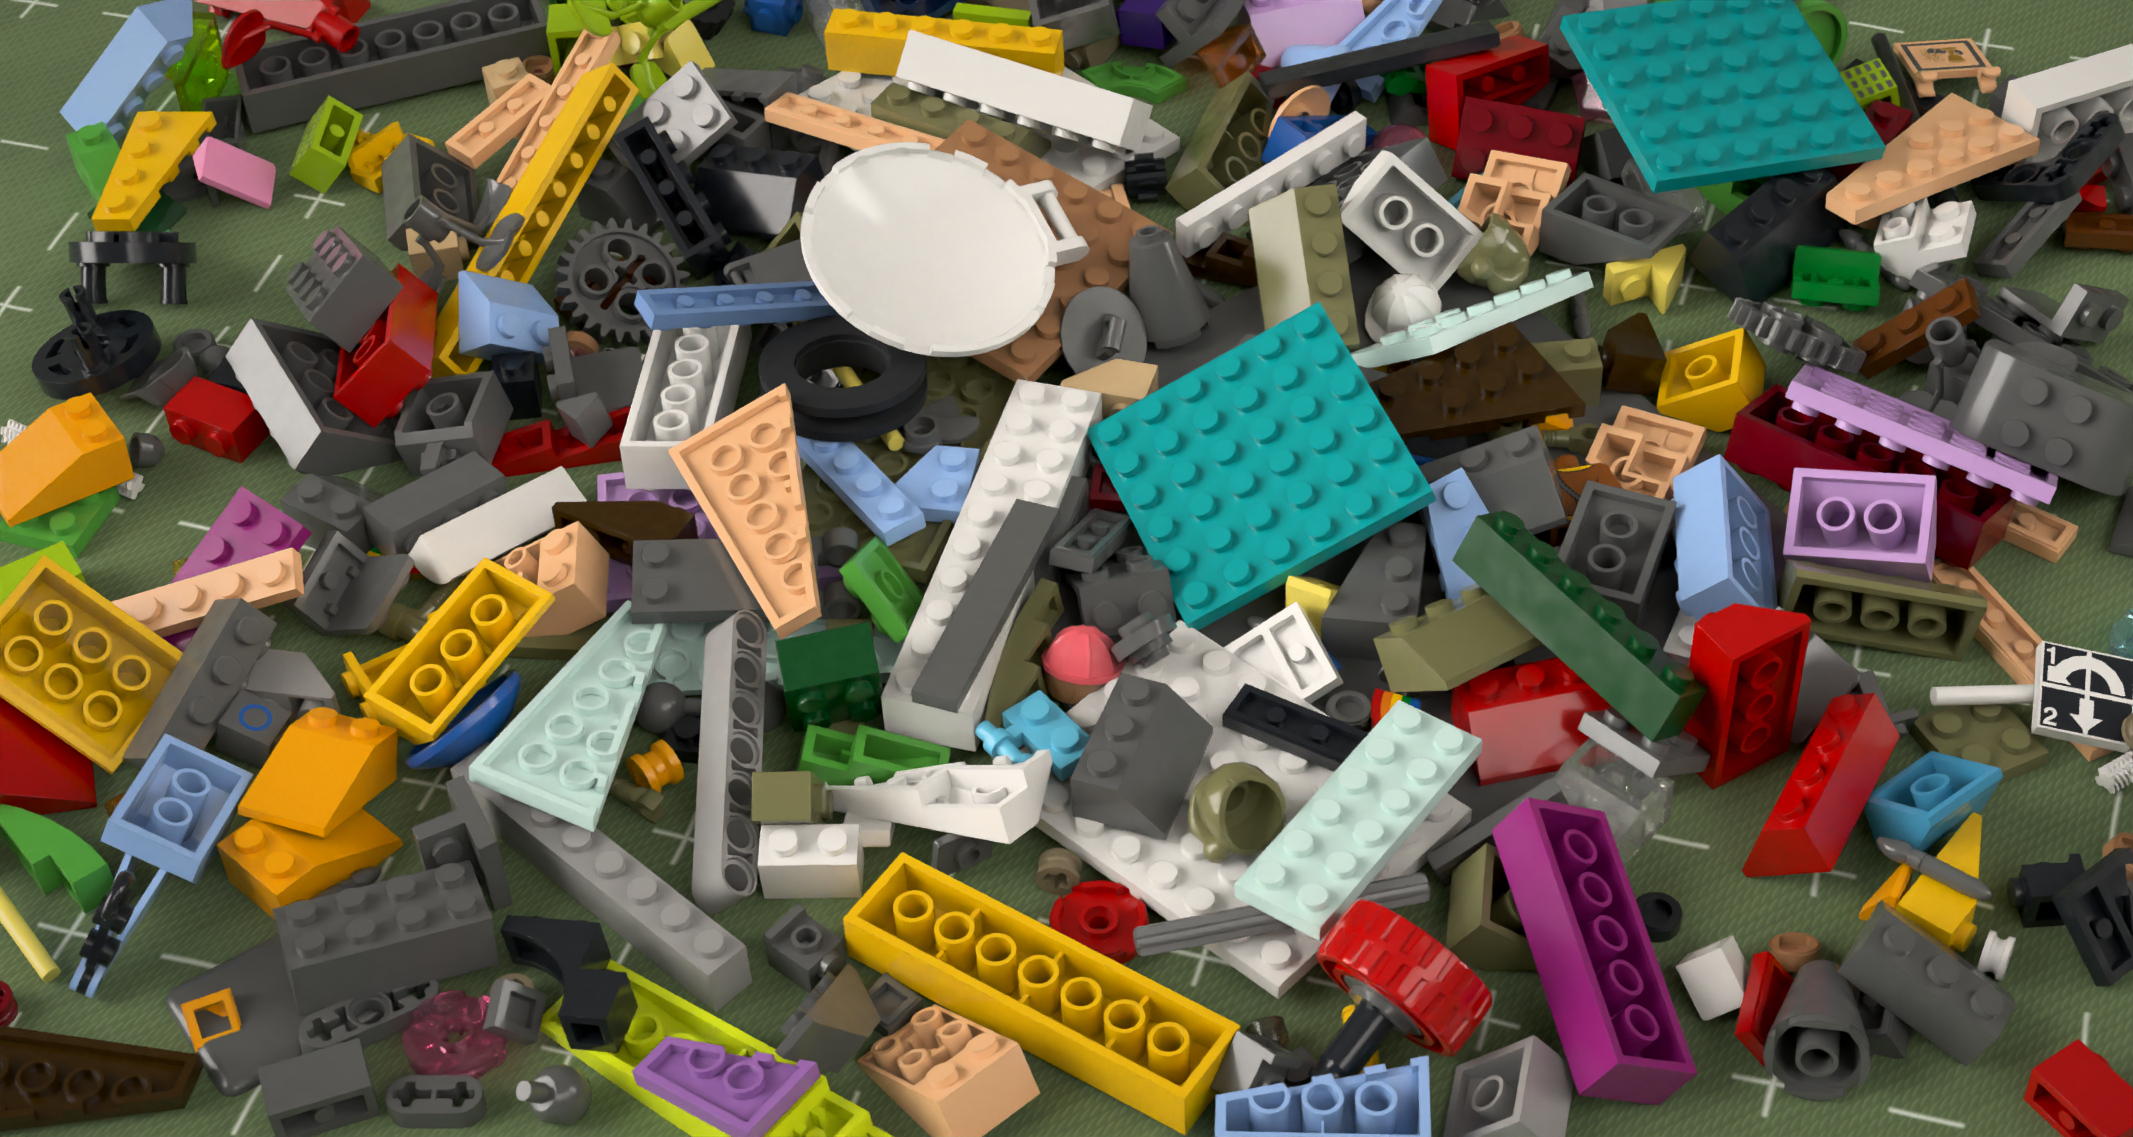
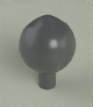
M560 1064L545 1068L536 1075L533 1081L522 1080L519 1082L516 1088V1096L521 1101L529 1102L533 1114L541 1122L563 1123L571 1126L584 1118L588 1112L592 1101V1088L589 1080L579 1069Z

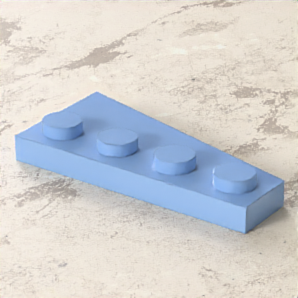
M1384 0L1338 45H1344L1356 51L1420 36L1443 0ZM1379 75L1355 80L1360 87L1362 98L1373 103L1376 102L1384 90V78Z

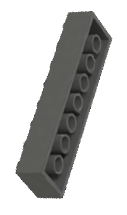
M454 0L353 23L359 27L360 34L356 44L346 53L339 52L324 41L318 44L312 39L297 36L264 44L252 58L236 66L235 71L252 133L272 131L295 123L309 122L328 96L354 110L376 104H387L393 100L415 95H426L432 91L453 86H464L470 82L483 80L481 67L495 64L500 60L519 57L522 62L526 58L535 55H544L551 58L546 34L547 19L539 0Z

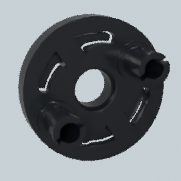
M86 231V241L69 242V262L80 266L81 285L85 287L91 304L108 303L106 267L110 266V263H156V267H161L160 304H188L186 267H190V263H197L196 242H179V232Z
M73 286L77 302H75L70 289H65L59 295V299L63 303L73 324L51 337L38 350L32 361V371L42 391L51 398L68 400L89 392L93 396L100 395L122 386L134 378L140 377L144 370L156 359L161 349V339L152 319L145 313L135 310H116L96 314L84 286Z

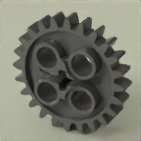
M610 218L604 230L595 221L591 226L590 233L583 228L579 229L576 241L569 239L564 248L566 252H561L557 264L561 267H557L553 279L560 283L557 284L554 293L557 296L565 297L559 308L561 311L573 310L569 320L570 325L582 321L585 324L582 332L587 334L593 330L597 332V343L601 345L606 337H611L614 349H618L622 339H627L630 347H636L641 337L644 343L649 346L653 330L650 329L634 305L637 290L687 287L683 284L687 282L690 273L678 271L685 260L684 257L672 258L671 253L675 244L670 243L662 246L659 243L663 234L661 231L652 237L648 236V226L646 223L636 231L632 228L631 219L627 218L623 228H618L614 218ZM609 252H616L620 254L625 259V261H617L613 259L609 255ZM637 258H642L644 262L635 270L630 282L624 284L608 309H602L600 305L609 298L615 284L618 285L623 280ZM643 277H652L658 282L659 285H650L643 279ZM585 282H595L602 290L594 291ZM620 306L632 308L636 315L625 314L620 309Z
M1736 297L1728 314V319L1733 320L1734 323L1743 326L1742 328L1758 336L1760 342L1785 355L1789 353L1795 359L1812 363L1824 369L1830 370L1833 367L1856 374V372H1859L1867 355L1860 347L1851 344V342L1844 340V337L1836 334L1835 329L1827 326V324L1808 315L1804 317L1799 311L1781 307L1768 301H1764L1762 304L1747 298Z

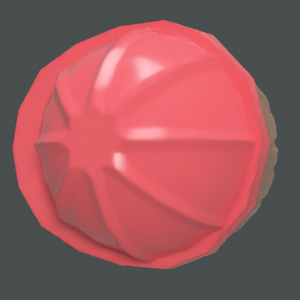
M1084 624L1062 629L1041 656L1047 690L1052 697L1068 704L1079 703L1088 694L1098 691L1109 681L1118 678L1127 660L1118 663L1110 650L1115 645L1111 638L1097 627Z

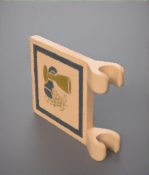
M1971 38L1894 43L1893 51L1914 80L1919 98L1935 97L1936 92L1933 88V81L1937 79L1977 77L1982 94L1992 93L1998 87L1996 77L2001 75L2000 67H1992Z

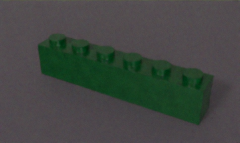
M1506 510L1477 515L1452 561L1651 742L1680 735L1707 692V689L1694 678L1692 670L1686 665L1673 660L1659 647V642L1655 637L1637 628L1625 617V613L1620 606L1602 597L1591 587V582L1585 575L1572 570L1557 557V551L1551 545L1538 540L1524 527V522L1518 516Z

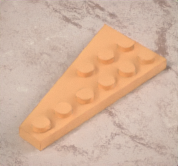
M1950 93L1887 144L1882 159L1866 161L1827 193L1825 208L1856 225L2038 154L2040 139L2024 131L2021 126L2011 124L1997 117L1991 110L1980 108L1960 96Z
M783 383L668 450L781 640L822 616L791 394L786 384Z

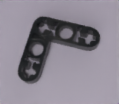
M2101 114L2086 122L2050 163L2016 162L1970 181L1977 197L1984 201L2060 202L2067 200L2085 185L2125 138V131L2116 114Z

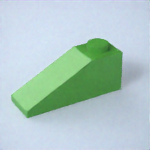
M103 121L94 125L84 126L78 131L65 135L77 173L97 203L121 150ZM152 209L138 227L156 221V216Z

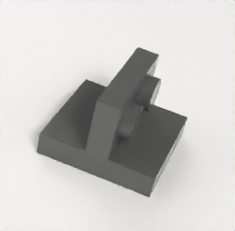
M1165 0L1156 12V15L1173 34L1174 38L1159 58L1168 68H1172L1223 34L1246 0Z
M464 775L445 782L452 812L411 827L423 871L438 868L447 863H457L470 859L479 885H482L493 910L497 911L512 905L497 840Z

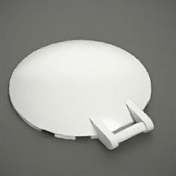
M916 142L876 145L855 152L833 165L832 171L820 182L817 181L812 189L803 211L800 231L802 253L809 274L823 297L843 318L867 335L885 344L912 353L935 357H962L982 354L1003 347L1022 336L1037 322L1050 301L1055 287V267L1084 258L1089 253L1090 248L1084 237L1076 234L1056 198L1058 192L1052 181L1044 180L1018 186L1013 180L1009 179L1005 182L987 170L988 163L958 150H955L954 155L930 150V144ZM1042 206L1045 214L1047 215L1054 230L1060 238L1059 241L1056 240L1053 232L1051 231L1049 225L1047 224L1044 216L1042 215L1038 207Z

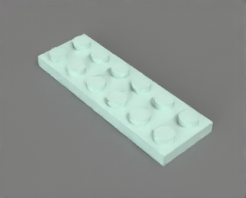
M1398 700L1234 884L1235 898L1321 941L1482 752V739Z

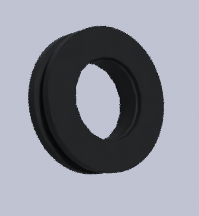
M841 315L807 320L782 331L765 346L759 358L758 368L761 396L785 383L791 394L796 435L808 439L827 442H849L881 436L900 428L913 419L923 408L928 395L926 355L912 353L885 344L859 330ZM842 366L862 367L881 374L879 378L864 385L848 388H827L806 381L810 376L823 370Z

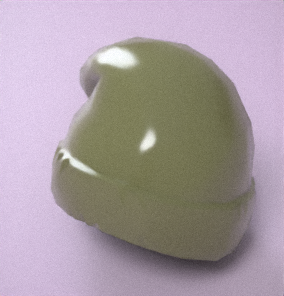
M1490 213L1480 229L1484 233L1483 236L1461 262L1456 271L1468 283L1488 287L1494 295H1499L1516 290L1523 284L1530 269V255L1524 240L1511 227V224L1499 214Z
M1245 762L1226 763L1207 774L1196 785L1190 796L1187 821L1191 833L1204 844L1203 852L1207 860L1211 863L1221 864L1228 859L1230 853L1250 856L1264 851L1284 828L1287 806L1278 783L1259 767Z

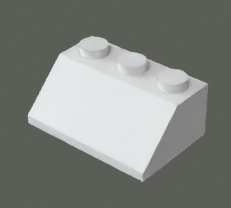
M1384 150L1376 156L1355 181L1340 208L1342 224L1400 274H1417L1435 286L1437 292L1484 234L1397 156Z

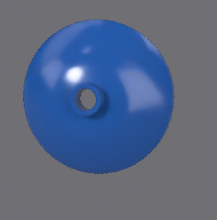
M511 669L483 686L474 694L435 741L414 745L403 758V762L409 769L416 770L449 767L463 760L486 742L491 744L496 738L495 735L504 727L513 713L520 691V675L515 669Z

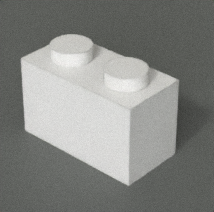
M859 824L761 825L758 871L764 899L861 898L864 851Z

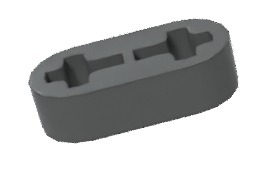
M408 1075L395 1080L385 1093V1102L391 1119L395 1124L403 1128H467L478 1123L484 1117L487 1110L483 1088L479 1081L472 1076ZM468 1096L470 1098L465 1099L461 1107H454V1105L459 1104L461 1097ZM410 1097H418V1099L412 1101L410 1107H403V1105L408 1104Z

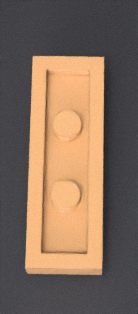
M529 73L445 142L448 153L473 169L478 168L529 125L551 85Z

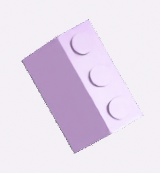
M1246 0L1238 12V32L1256 66L1262 64L1278 69L1281 68V58L1284 51L1291 45H1338L1365 19L1362 0Z
M1794 468L1783 548L1785 561L1787 562V559L1811 561L1821 565L1845 569L1854 568L1863 572L1887 576H1903L1908 579L1931 583L1937 529L1936 476Z

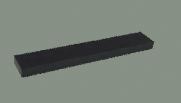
M1489 20L1261 72L1258 73L1259 83L1268 99H1275L1292 95L1298 90L1311 85L1327 87L1495 48L1501 45L1499 31Z

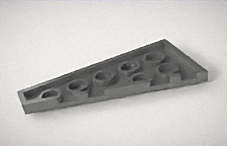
M1950 260L1939 263L1933 262L1918 268L1908 283L1918 289L1916 295L1924 301L1937 294L1940 290L1966 278L1975 289L1981 315L1980 318L1967 324V326L1976 329L1980 325L1994 333L1991 337L1992 340L1998 339L2010 345L2037 341L2067 349L2078 358L2076 372L2133 395L2132 381L2106 366H2101L2098 370L2091 365L2093 363V359L2090 357L2091 354L2081 347H2073L2068 344L2061 345L2056 340L2048 337L2038 329L2041 325L2040 322L2032 317L2025 319L2010 311L2006 307L2009 303L2008 300L2001 296H1995L1994 299L1987 296L1988 289L1985 283L1976 277H1968L1962 274L1957 276L1954 274L1953 271L1957 265Z

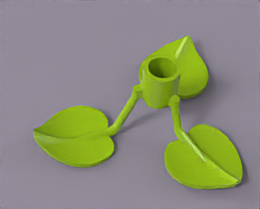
M567 0L570 10L579 24L589 33L598 37L610 35L612 27L609 20L619 17L625 24L641 22L648 28L656 27L655 32L637 58L639 64H634L630 67V78L632 83L639 89L637 95L645 100L668 81L655 62L647 61V56L662 33L669 29L666 21L683 10L682 0ZM607 5L610 7L612 11L607 10Z

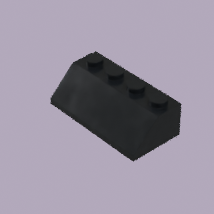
M1827 168L1774 175L1708 230L1688 260L1733 302L1736 297H1741L1763 304L1764 301L1770 299L1791 280L1796 246L1805 245L1828 248L1840 238L1838 233L1840 229H1848L1847 220L1825 208L1827 193L1838 185L1836 177Z

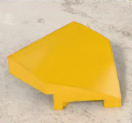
M399 121L392 122L378 133L372 135L368 131L364 133L363 129L358 130L347 161L351 169L350 174L355 183L376 193L383 191L381 165L402 140L410 134H403ZM411 134L435 147L433 140Z

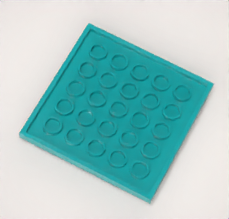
M1673 0L1563 15L1560 29L1653 193L1873 161L1883 157L1886 149L1885 144L1793 0Z
M1320 302L1313 304L1093 425L1087 432L1149 555L1153 557V560L1161 561L1168 568L1173 601L1186 626L1197 631L1287 582L1288 576H1299L1437 501L1433 490Z

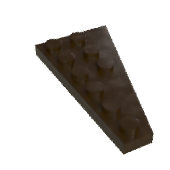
M1511 321L1369 383L1405 445H1407V439L1429 436L1431 441L1497 431L1500 430L1503 423L1527 420L1528 425L1545 423L1547 416L1567 413L1569 419L1584 417L1586 403Z
M0 1025V1132L183 1109L186 1107L204 1067L199 1054Z

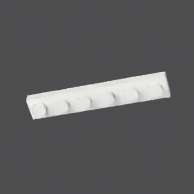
M1357 111L1352 112L1176 218V245L1180 253L1188 258L1199 250L1211 245L1223 232L1229 233L1249 220V208L1290 189L1304 187L1322 175L1328 174L1332 169L1350 158L1359 155L1365 150L1367 118Z

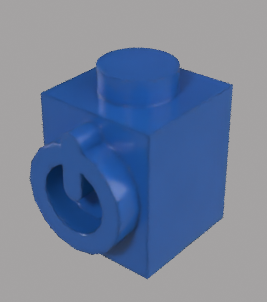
M745 0L743 13L750 17L752 30L785 37L795 23H799L804 11L803 0Z

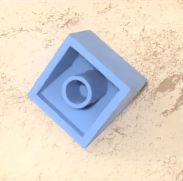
M465 270L458 272L459 354L492 360V355L535 351L537 364L545 362L543 347L551 346L548 328L559 327V316L535 287L526 283Z

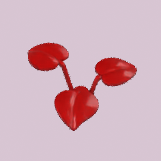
M320 0L324 5L314 17L312 24L307 30L271 20L263 21L264 15L257 9L248 10L235 19L226 34L221 54V67L225 70L231 69L252 58L266 41L265 31L268 29H276L309 38L318 44L324 41L341 53H346L353 48L358 40L360 30L358 26L350 22L348 9L343 0Z

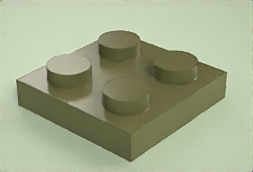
M2006 704L1946 706L1919 717L1910 726L1909 734L1926 753L1934 751L2000 768L2003 778L1999 784L2045 766L2050 753Z

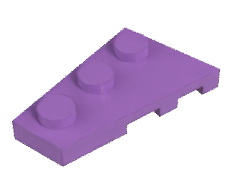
M669 1036L665 1037L632 1070L638 1086L732 1137H762L821 1076L817 1062L799 1059L797 1065L775 1062L774 1055L755 1052L753 1057L726 1053L724 1046Z

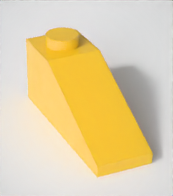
M1973 811L1935 857L1977 879L1979 878L1982 816ZM1921 874L1896 906L1898 912L1954 952L1956 949L1964 952L1972 942L1977 931V925L1972 923L1977 900L1965 896L1924 874Z

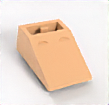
M579 521L562 529H555L547 536L524 547H518L508 555L493 561L552 593L556 599L524 637L569 635L606 617L609 553Z
M936 1004L915 1013L908 1024L894 1034L876 1041L869 1052L856 1060L859 1068L931 1137H983L1040 1094L1018 1042Z

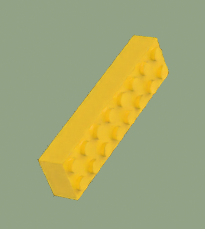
M903 852L900 853L843 918L849 957L881 974L886 972L909 989L954 1013L1018 1042L1020 1047L1183 1135L1189 1132L1218 1093L1210 1086L1236 1032L1241 1031V1025Z

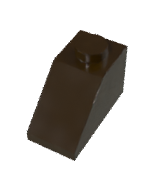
M1638 312L1608 329L1603 345L1597 347L1603 365L1602 384L1604 389L1653 396L1667 358L1647 314Z

